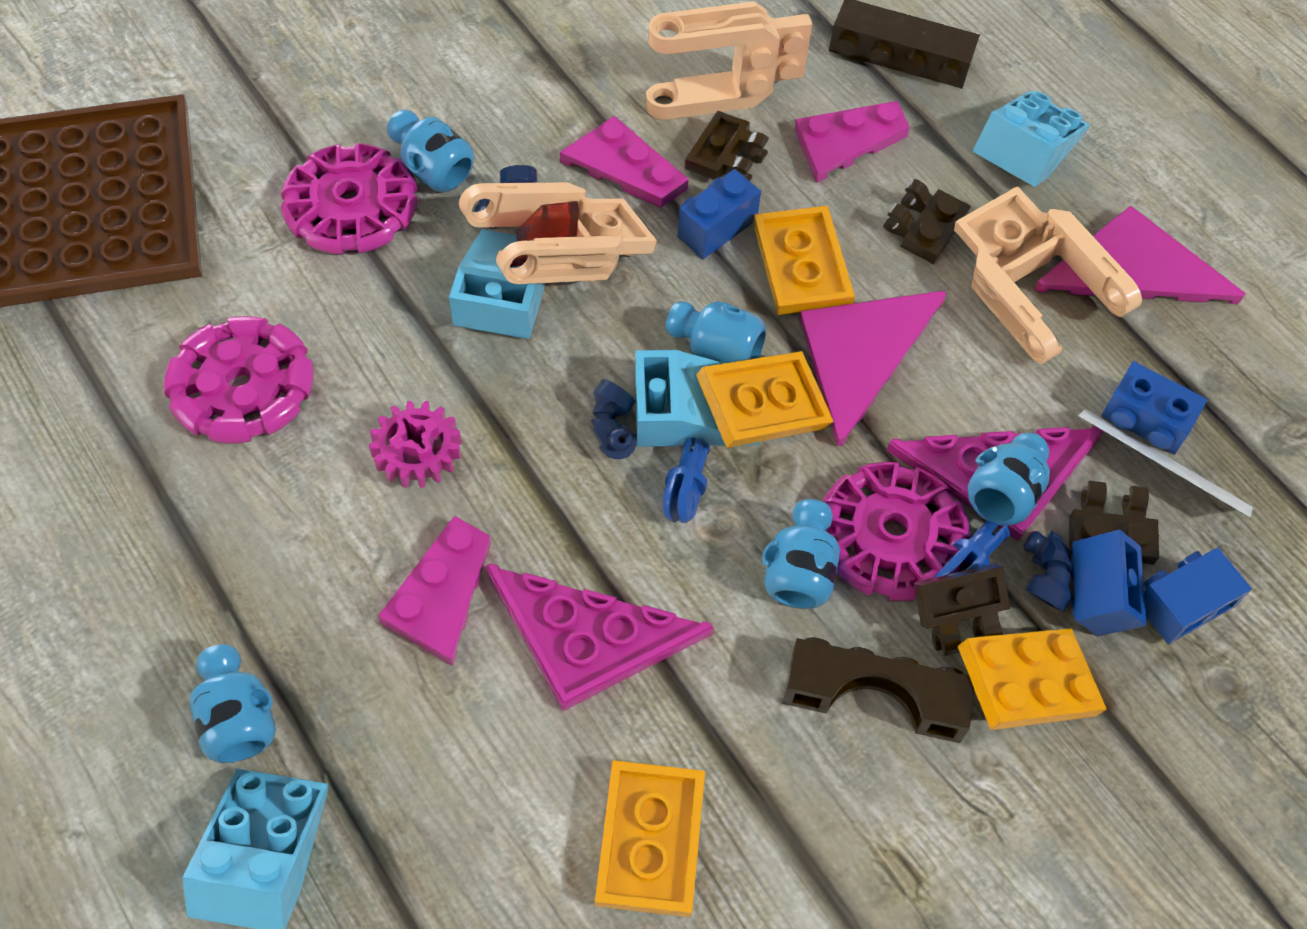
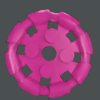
M355 143V146L341 147V144H336L315 151L306 157L307 161L303 165H296L282 187L281 197L284 202L281 204V212L290 231L297 238L304 237L307 245L314 249L344 255L346 250H358L359 254L388 244L394 240V233L398 230L404 231L410 224L418 203V198L414 195L417 191L416 180L402 160L392 158L391 153L383 148L364 143ZM317 173V174L323 175V176H321L319 179H317V177L315 176V174ZM348 191L358 193L351 199L341 198L342 194ZM382 214L388 218L383 223L381 222ZM317 219H320V223H318L316 226L312 225L313 222H315ZM356 229V234L343 235V230Z
M235 316L227 318L228 322L212 327V324L209 323L187 337L179 345L181 351L178 356L170 358L164 375V394L171 400L169 410L174 418L196 436L202 433L207 435L210 441L228 444L251 442L252 437L267 433L269 436L285 427L299 414L301 410L299 405L302 400L309 398L314 377L313 362L306 357L308 349L292 330L280 323L276 326L268 324L267 318ZM263 339L269 341L266 348L259 346ZM195 360L202 363L199 370L191 367ZM290 363L288 368L280 370L279 366ZM246 375L251 377L247 384L238 387L230 385L231 381L237 376ZM200 392L201 395L193 399L188 397L189 395ZM281 392L286 394L285 397H279ZM257 410L260 411V418L245 421L243 415ZM214 414L220 416L217 417L215 420H212Z
M898 462L871 463L860 466L857 473L851 476L848 474L843 475L828 490L822 501L829 505L833 513L832 524L825 531L833 535L840 546L837 575L854 589L869 596L874 592L888 596V601L916 600L913 583L935 578L948 560L959 551L952 544L960 538L970 539L969 522L961 502L954 501L949 494L950 488L936 476L918 467H915L914 470L899 467ZM895 483L910 486V488L908 490L901 487H895ZM865 487L868 490H872L874 494L866 498L861 489ZM936 504L940 510L932 515L925 505ZM844 513L853 514L852 521L841 519L840 515ZM887 521H897L903 525L906 532L898 536L892 535L885 530L883 524ZM937 536H944L948 544L936 542ZM855 544L854 549L857 555L850 557L845 548ZM965 559L950 574L960 572L965 564ZM923 561L931 569L925 574L918 568ZM878 566L894 570L893 578L877 576Z

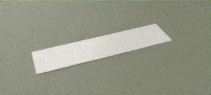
M1086 408L1078 415L1231 507L1251 517L1252 506Z

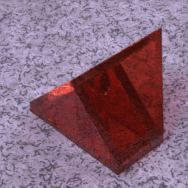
M578 201L541 205L515 232L516 242L533 241L534 238L577 237L580 209ZM528 255L516 257L510 267L522 266L526 262Z

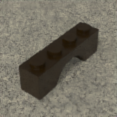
M816 637L806 638L805 640L796 639L791 655L782 704L827 714L831 706L840 697L849 692L863 689L876 690L893 697L905 708L911 718L915 734L961 743L969 731L975 690L969 675H964L961 670L954 667L932 668L919 665L916 660L908 657H895L891 659L877 656L873 651L862 647H852L850 649L832 646L828 641Z

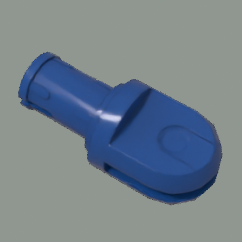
M693 438L685 440L679 465L670 469L666 475L663 511L664 516L670 522L675 523L680 520L681 523H687L691 521L696 514L700 497L706 492L707 479L702 472L707 455L710 452V446L700 438H696L694 448H691Z
M986 520L970 539H957L952 546L956 547L959 551L948 560L935 578L949 575L964 559L965 564L962 567V571L990 565L989 556L1010 536L1008 527L1004 525L998 532L992 535V531L999 524Z

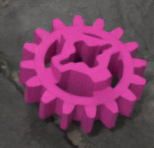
M407 401L406 410L400 411L396 406L391 407L392 417L390 419L381 415L378 417L380 429H371L370 434L373 443L369 444V448L377 471H385L387 481L392 482L399 476L404 488L408 487L411 480H417L419 487L424 488L426 478L431 477L437 483L441 481L440 471L442 469L447 472H453L452 459H460V444H462L460 430H457L455 418H446L445 409L442 406L432 412L429 401H424L420 409L414 408L412 401Z

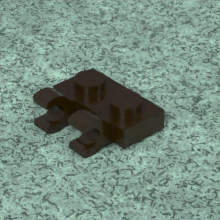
M717 110L685 158V169L713 180L721 177L722 174L727 175L736 169L746 179L751 181L752 175L748 172L753 166V162L762 163L768 150L763 148L768 142L769 137L760 132L750 131L749 121ZM738 150H741L747 158L738 157L735 154Z
M912 178L905 188L907 193L902 198L901 204L894 203L887 214L889 218L884 223L883 228L892 234H897L904 238L901 244L902 248L934 265L955 234V222L968 215L971 206L940 189L933 196L923 182ZM908 209L921 213L917 220L912 217Z
M1089 480L1088 490H1082L1081 492L1082 510L1074 509L1069 516V550L1071 554H1073L1072 542L1120 529L1141 546L1142 563L1154 565L1159 559L1158 519L1146 518L1149 502L1148 488L1130 486V496L1124 495L1122 499L1123 515L1103 513L1107 494L1106 482Z
M995 563L913 583L920 624L926 629L933 628L932 641L934 649L936 651L942 650L944 656L960 653L958 645L961 644L957 628L958 621L974 618L973 632L975 637L1003 635L998 612L1010 609L1002 565Z

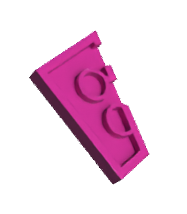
M893 101L796 119L794 129L817 183L827 178L828 173L836 168L841 167L845 169L853 165L856 158L866 153L875 154L906 138L910 126L899 102Z
M615 116L560 151L561 163L570 167L573 164L581 166L589 171L590 176L598 180L605 177L622 186L623 191L660 208L688 189L689 179Z
M454 515L378 615L380 623L453 666L457 655L458 642L469 616L468 610L473 594L478 587L490 549V535Z

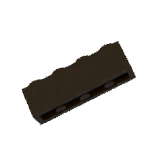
M844 0L833 25L829 51L963 89L980 34L857 0Z

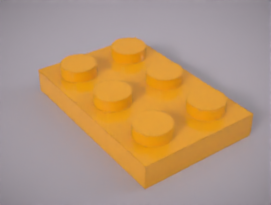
M828 205L754 214L753 226L777 315L854 303L855 294Z
M802 351L704 366L696 374L726 448L823 430L834 422Z
M1072 628L967 638L958 645L990 730L1096 717L1107 710Z
M612 760L595 907L691 918L705 771Z

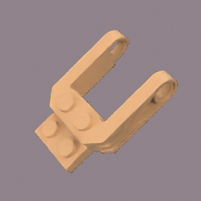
M753 1L661 13L654 16L649 22L648 43L653 50L661 54H675L734 46L733 71L676 78L673 82L655 84L646 91L647 112L656 119L668 120L716 113L717 110L726 112L754 108L773 93L775 81L804 77L812 30L809 14L772 18L767 14L765 8ZM661 30H672L677 35L662 37L658 32ZM659 96H667L673 101L669 104H659L654 99Z
M568 182L479 183L467 188L459 200L461 212L474 227L553 226L555 228V233L558 237L534 238L533 241H517L509 244L503 250H499L496 257L497 266L507 281L513 284L607 280L616 268L619 255L653 254L657 242L624 198L590 199L585 197V189ZM490 199L488 206L483 211L472 212V208L477 201ZM528 255L526 262L522 266L510 268L512 261L516 257Z
M1018 186L955 222L954 231L977 256L971 288L1028 355L1039 364H1044L1061 354L1062 346H1058L1054 334L1042 321L1043 315L1014 282L1047 264L1055 255L1062 257L1114 315L1123 317L1138 308L1142 303L1141 292L1134 280L1071 212L1050 209L1048 213L1041 212Z

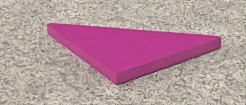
M1129 206L1093 236L1134 280L1141 292L1142 299L1166 296L1177 297V301L1208 302L1209 299L1228 300L1230 304H1239L1246 294L1132 206ZM1064 260L1039 279L1034 288L1038 292L1043 293L1051 289L1068 290L1069 294L1096 296Z
M945 290L800 312L799 320L819 388L834 421L831 424L837 446H842L846 442L848 435L868 411L880 390L889 381L909 349L924 332L936 311L941 308L946 298Z
M1093 425L1090 429L1070 430L1069 427L1037 429L1036 432H1032L1040 435L1049 447V458L1046 461L1050 469L1049 483L1038 500L1037 506L1025 521L1007 526L1010 536L1018 541L1022 538L1104 433L1103 430ZM1014 431L981 433L980 436L958 438L957 435L924 437V440L901 441L899 438L892 439L889 442L887 451L913 469L918 467L936 476L950 488L949 494L973 509L968 500V484L978 468L976 463L977 457L991 447L1011 443L1021 433L1014 434Z
M492 563L485 566L490 581L562 711L713 635L714 628L709 622L702 621V623L676 617V614L646 605H642V607L618 601L617 597L584 588L583 591L559 585L557 581L525 572L522 575L500 569L499 565Z

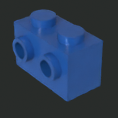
M736 169L724 177L716 178L707 189L696 197H689L679 208L677 237L698 256L705 259L753 224L754 214H758L761 190Z
M1133 361L1101 416L1112 421L1117 427L1127 429L1148 440L1155 447L1165 449L1175 455L1189 435L1208 399Z
M1120 529L1072 542L1073 559L1071 560V565L1073 569L1071 575L1074 580L1075 598L1072 599L1071 608L1076 622L1096 636L1147 626L1141 546Z
M1218 547L1203 556L1199 551H1196L1177 565L1179 569L1170 574L1165 569L1161 570L1144 582V587L1146 588L1144 591L1146 617L1168 645L1235 608L1252 590Z

